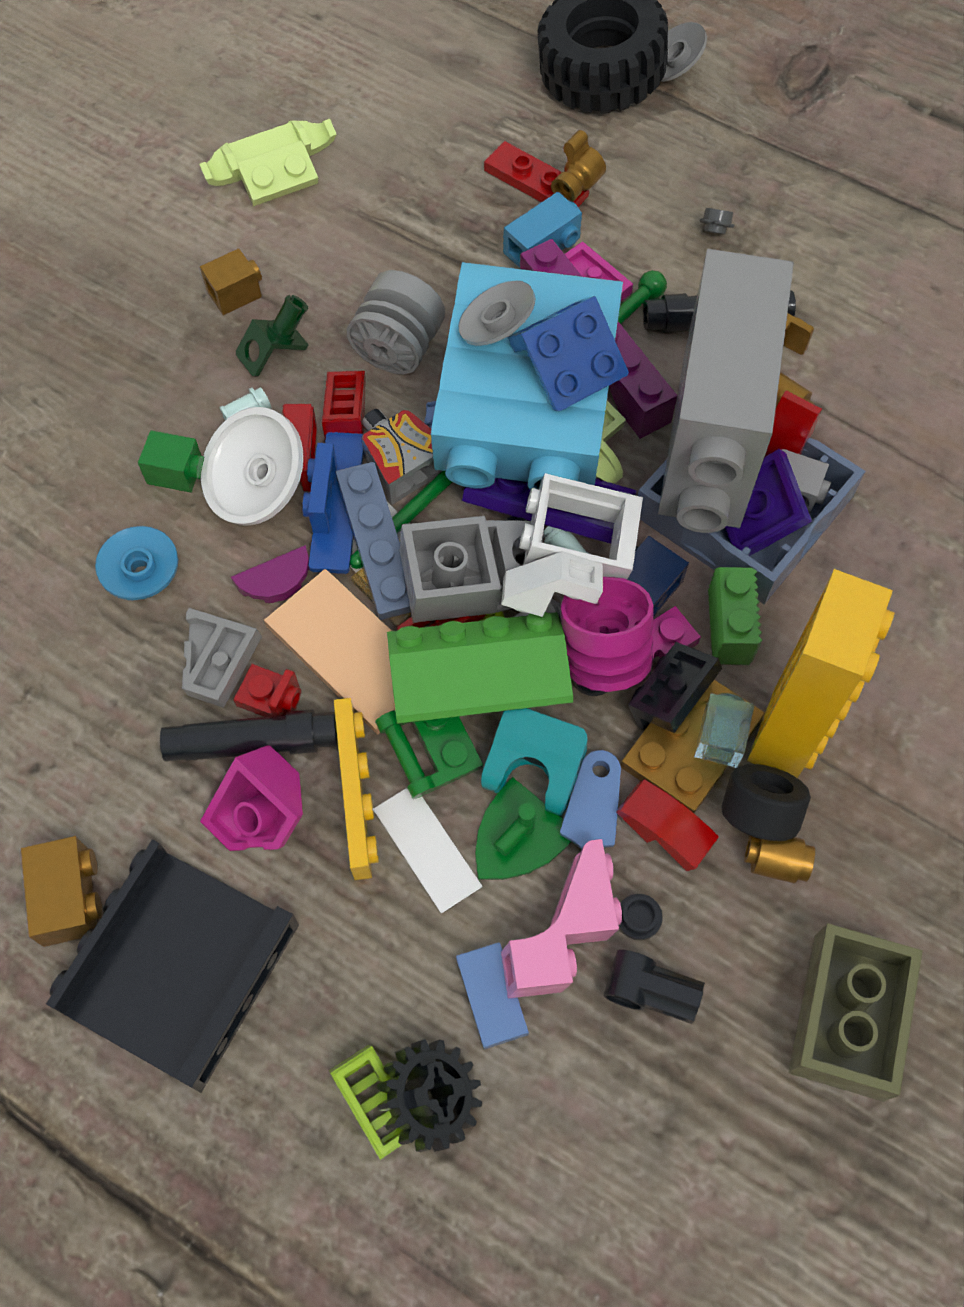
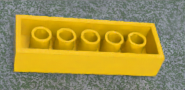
M833 570L773 690L749 753L748 762L775 767L790 773L796 778L799 777L804 767L810 770L813 768L818 754L821 755L828 739L833 738L840 720L844 721L852 702L856 703L864 683H869L880 658V654L875 653L879 640L885 639L895 612L887 610L893 590L842 571Z

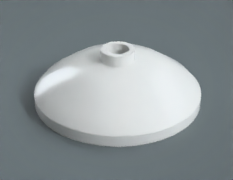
M252 407L241 410L230 416L219 426L206 447L201 471L203 494L209 507L215 514L233 524L249 526L269 520L285 507L299 484L303 469V447L296 428L284 415L264 407Z

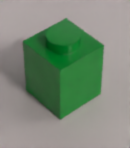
M150 430L138 460V465L147 484L192 493L196 479H201L204 456L201 455L197 441L194 438Z

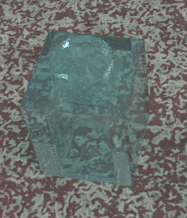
M711 693L704 709L694 757L735 768L738 767L745 753L755 704L745 702L741 697L734 694L722 693L716 695Z

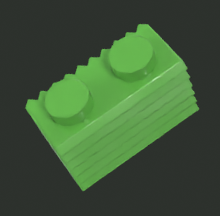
M718 567L714 569L715 573H713L711 584L708 588L712 656L719 658L720 664L750 665L762 642L760 638L762 632L759 630L761 616L758 615L760 611L758 604L760 601L757 600L759 593L756 592L758 589L756 585L758 579L755 577L757 571L754 568Z

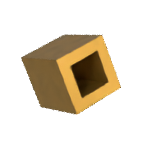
M239 248L200 266L206 291L223 316L262 297L259 287V281L262 280L261 272L253 259L248 261Z

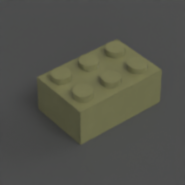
M827 923L814 936L788 1073L882 1102L899 1096L923 950Z

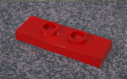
M506 141L484 161L485 172L540 202L554 194L551 184L561 174V171ZM589 190L582 191L574 200L578 207L589 197Z

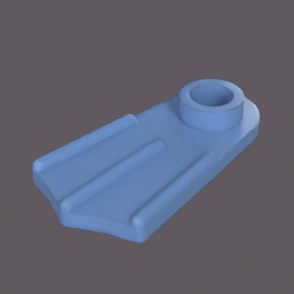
M597 750L589 753L584 758L560 830V836L570 840L581 849L588 841L602 839L604 848L615 845L616 811L618 810L621 766L618 759L612 753ZM596 766H603L608 770V775L598 777L593 773L592 769Z

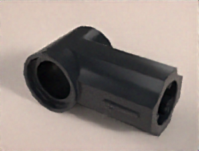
M617 950L603 996L607 1000L634 1010H644V1008L692 1024L700 1007L705 983L658 967L656 961L643 954L629 950Z

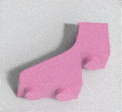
M602 839L588 841L583 846L581 852L573 859L549 928L530 938L511 940L501 951L508 999L563 992L573 983L572 977H575L577 973L573 949H567V945L607 941L619 930L618 925L622 922V910L618 898H613L610 883L613 878V863L611 856L604 852Z

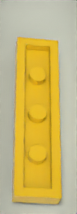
M351 698L334 700L350 869L354 880L372 878L371 864L379 863L376 836H368L366 821L374 820V810L371 793L363 794L362 779L370 778L367 752L359 753L358 738H365L363 713L354 712Z

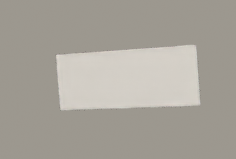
M406 788L373 808L441 914L483 887L423 797L412 799Z

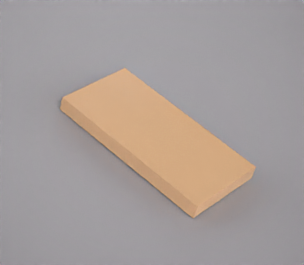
M324 569L264 619V623L340 699L351 698L354 712H362L364 722L378 735L380 731L375 720L395 710L387 632L392 630L328 570Z

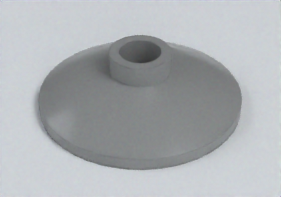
M695 22L683 23L668 31V61L665 76L660 82L669 81L681 76L699 60L707 44V33L700 24Z
M508 281L489 288L475 298L466 308L459 322V333L464 341L471 345L483 346L498 342L512 335L528 319L535 306L536 298L531 286L523 281Z

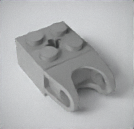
M485 516L403 524L399 551L413 623L491 614L512 609L501 605L503 577L506 571L520 566L514 557L526 552V550L519 548L524 524H531V521L486 520ZM543 531L542 540H541L542 543H543V539H544V536H545V535H544V531Z

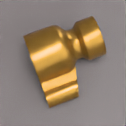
M578 130L564 144L563 149L567 156L564 172H561L551 184L554 194L559 192L572 202L582 191L591 189L606 172V164L603 157L597 150L589 147L588 136L583 130Z

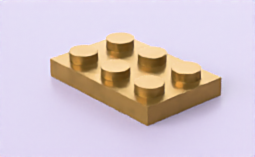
M714 680L675 733L650 723L621 761L620 766L638 780L645 779L662 789L695 814L760 723L765 712Z

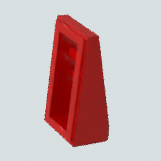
M365 371L327 372L322 415V427L325 438L328 432L364 435L362 420L365 417ZM339 388H355L353 390H336Z
M284 404L282 406V413L296 428L303 447V469L300 485L303 487V491L311 492L312 482H308L307 468L309 458H315L318 426L314 407L311 404Z

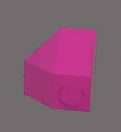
M270 745L235 757L200 822L229 851L263 847L264 850L280 849L284 847L303 815L300 774Z

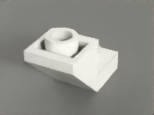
M559 552L506 571L503 577L501 605L513 608L519 612H527L543 617L554 592L566 595L572 599H580L597 604L603 592V564L569 553Z

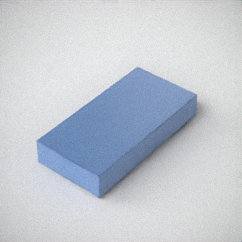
M500 942L456 956L483 1049L529 1035L518 997L508 999Z

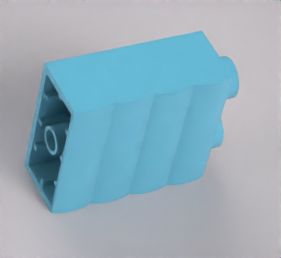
M462 262L431 429L435 470L446 471V477L450 481L469 488L489 487L494 483L495 478L525 481L528 482L530 490L531 488L539 489L545 473L595 485L609 386L562 411H555L526 350L514 352L508 337L483 346L468 344L459 333V322L469 304L484 291L500 283L523 281L529 284L535 293V306L528 319L514 333L578 300L596 296L615 339L623 282Z

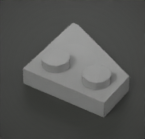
M189 608L186 612V620L189 623V641L184 643L186 667L183 670L182 689L190 697L224 708L262 636L256 628Z

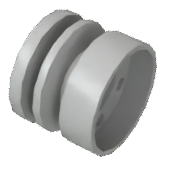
M388 270L381 272L372 283L364 297V302L347 327V338L352 348L373 366L395 374L404 375L412 373L419 366L422 356L429 348V342L434 338L445 318V306L433 288L418 277L403 271Z

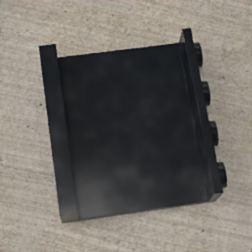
M152 839L146 850L141 849L133 858L129 867L130 874L122 887L115 889L107 898L103 908L104 915L96 927L88 930L81 938L77 947L78 955L69 969L62 971L52 983L50 988L51 997L46 1005L202 1093L299 924L292 913L279 906L273 910L168 854L160 843Z

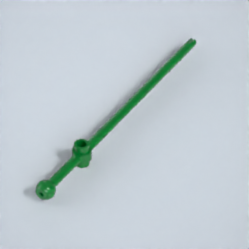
M651 270L641 276L638 282V289L620 305L618 322L620 324L628 319L643 304L644 300L658 299L665 293L667 281L661 272ZM441 471L392 517L397 534L401 531L403 524H409L453 483L446 477V471ZM358 550L350 557V565L354 569L363 567Z

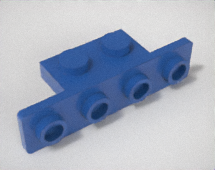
M328 432L325 443H317L315 458H309L307 477L308 482H312L311 492H305L303 496V516L309 517L313 531L309 557V569L311 572L321 573L326 569L330 573L347 574L350 571V557L352 555L354 536L336 480L335 471L363 463L364 453L361 440L363 434Z

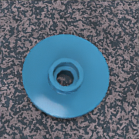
M136 526L115 533L102 545L96 558L95 568L101 585L110 594L125 600H142L158 594L170 584L177 572L179 560L174 543L165 533L152 527ZM146 566L144 570L135 572L138 567Z

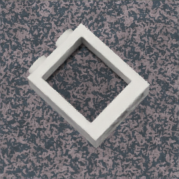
M545 473L539 489L531 488L527 501L526 512L532 514L531 524H524L519 548L526 550L523 565L559 552H565L603 564V577L628 579L633 570L643 497ZM547 507L614 523L609 559L542 543Z

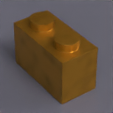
M76 836L21 848L29 937L41 946L46 947L81 939L88 930L94 929L97 925L96 920L102 918L103 912L98 892H93L91 876L97 875V861L93 849H88Z

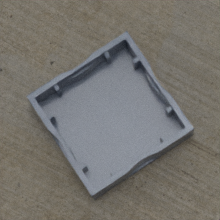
M809 438L801 455L829 464L824 480L830 481L831 484L822 505L814 504L810 513L811 523L749 556L751 550L748 547L741 551L730 543L725 528L712 533L695 532L680 525L676 517L658 514L666 461L638 491V496L643 497L640 520L713 570L718 567L754 568L757 571L755 577L758 579L756 582L758 586L756 592L759 593L757 600L765 605L854 497L866 471L818 440Z

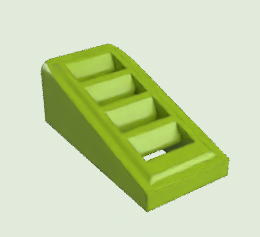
M367 1045L331 1068L329 1073L381 1160L401 1146L398 1140L402 1130L398 1127L380 1139L376 1131L386 1125L392 1117L390 1111L383 1112L371 1121L366 1116V1113L387 1100V1093L378 1091L360 1104L355 1097L378 1081L381 1083L390 1080V1076L384 1071V1066L371 1045ZM370 1064L373 1071L349 1086L346 1078L365 1065Z

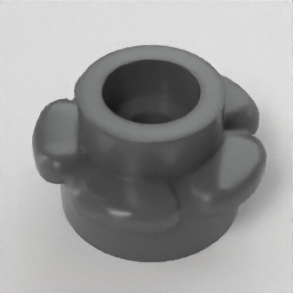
M705 208L704 216L700 218V223L705 224L704 231L725 235L727 227L734 228L735 226L731 224L733 212Z

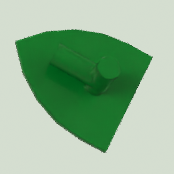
M514 777L506 783L490 803L478 829L475 852L478 880H505L529 874L549 864L571 843L570 840L560 836L564 819L561 816L547 812L545 810V803Z

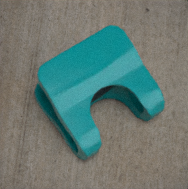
M527 708L504 711L482 772V788L499 793L513 770L523 765L537 766L545 772L549 779L548 789L545 794V810L561 816L568 805L582 762L587 753L586 731L579 726Z

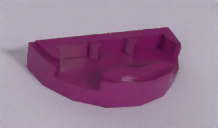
M306 545L231 576V580L238 591L245 597L249 596L253 599L264 600L265 603L286 600L302 588L301 584L307 577L308 570H310Z

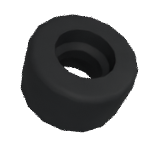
M746 764L736 767L730 775L721 805L722 814L732 826L745 834L768 841H786L795 838L801 830L811 796L808 787L800 779L788 772L761 764Z

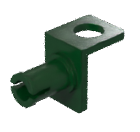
M287 295L275 320L252 319L236 349V356L252 376L258 377L274 349L306 350L309 346L296 330L303 315L308 310V305L301 298L292 295V297ZM254 340L259 345V356L255 362L249 356V346Z

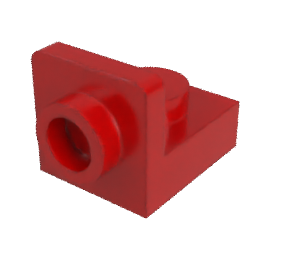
M251 664L233 700L237 707L263 717L286 715L288 711L296 709L301 697V688L294 671L286 669L283 675Z

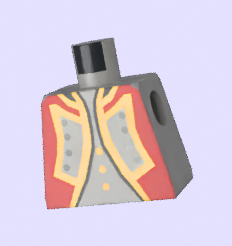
M374 409L365 415L362 425L368 432L361 438L364 457L367 463L375 462L384 494L391 505L433 480L441 472V470H435L431 428L408 410H402L388 419L380 409Z

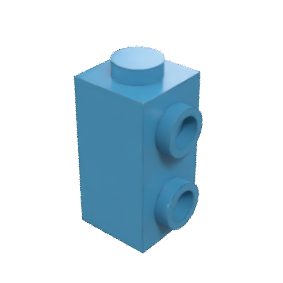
M556 192L504 227L503 253L520 268V253L550 239H553L561 250L573 246L580 238L582 212L574 202L567 200L562 194Z

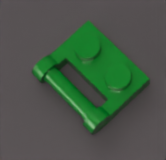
M395 710L375 720L380 733H386L410 783L407 789L412 799L420 798L483 767V763L459 716L411 722L436 772L430 776H425L401 727L407 723L397 724Z

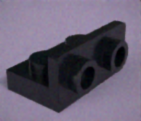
M675 642L669 652L659 659L653 673L643 686L634 692L628 704L637 727L645 730L652 723L675 733L722 670L719 658Z

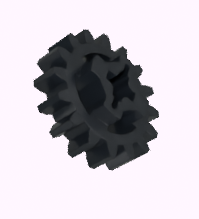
M426 1039L412 1043L411 1048L407 1046L396 1051L397 1061L389 1062L383 1067L386 1074L390 1076V1080L378 1083L377 1085L378 1090L387 1093V1101L377 1105L378 1111H390L392 1116L386 1123L385 1128L391 1130L399 1127L402 1131L399 1135L398 1143L405 1145L415 1140L416 1152L428 1151L433 1148L434 1152L449 1149L450 1143L454 1144L465 1140L463 1129L474 1127L477 1123L470 1114V1110L482 1107V1101L472 1097V1090L481 1086V1082L476 1079L469 1080L467 1075L474 1066L473 1063L470 1061L460 1064L458 1059L461 1049L455 1047L445 1052L444 1040L439 1039L428 1045ZM428 1091L432 1094L431 1100L429 1099Z

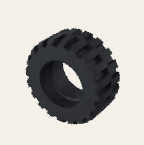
M554 0L552 5H549L542 15L537 30L542 82L555 99L559 102L563 100L565 106L573 110L578 107L584 113L600 111L601 114L610 113L613 109L622 111L628 109L632 103L637 105L644 101L647 93L651 95L664 78L668 61V18L658 0ZM598 46H613L608 48H594Z

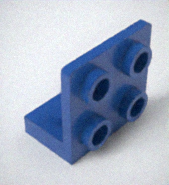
M596 296L578 300L508 337L514 352L527 351L555 411L566 409L626 377L629 373Z

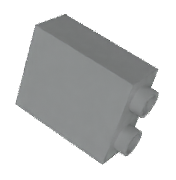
M707 249L683 358L658 510L659 515L676 517L680 525L691 531L712 533L720 531L726 526L737 528L741 526L773 432L793 261Z

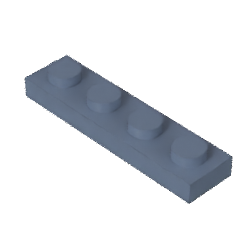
M375 462L335 471L336 480L378 618L383 620L410 613V604L399 551L400 542Z

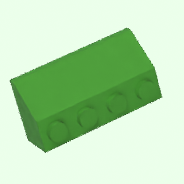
M545 612L543 617L534 614L509 618L493 616L483 621L461 623L450 621L440 626L423 628L407 626L397 631L387 632L397 724L573 703V690L565 635L558 612Z

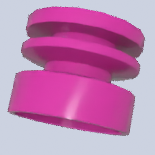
M603 577V592L597 604L580 599H572L564 595L561 604V625L565 635L570 676L577 684L590 690L612 692L628 689L640 683L649 674L653 662V637L651 634L653 630L654 605L650 594L643 587L624 578Z

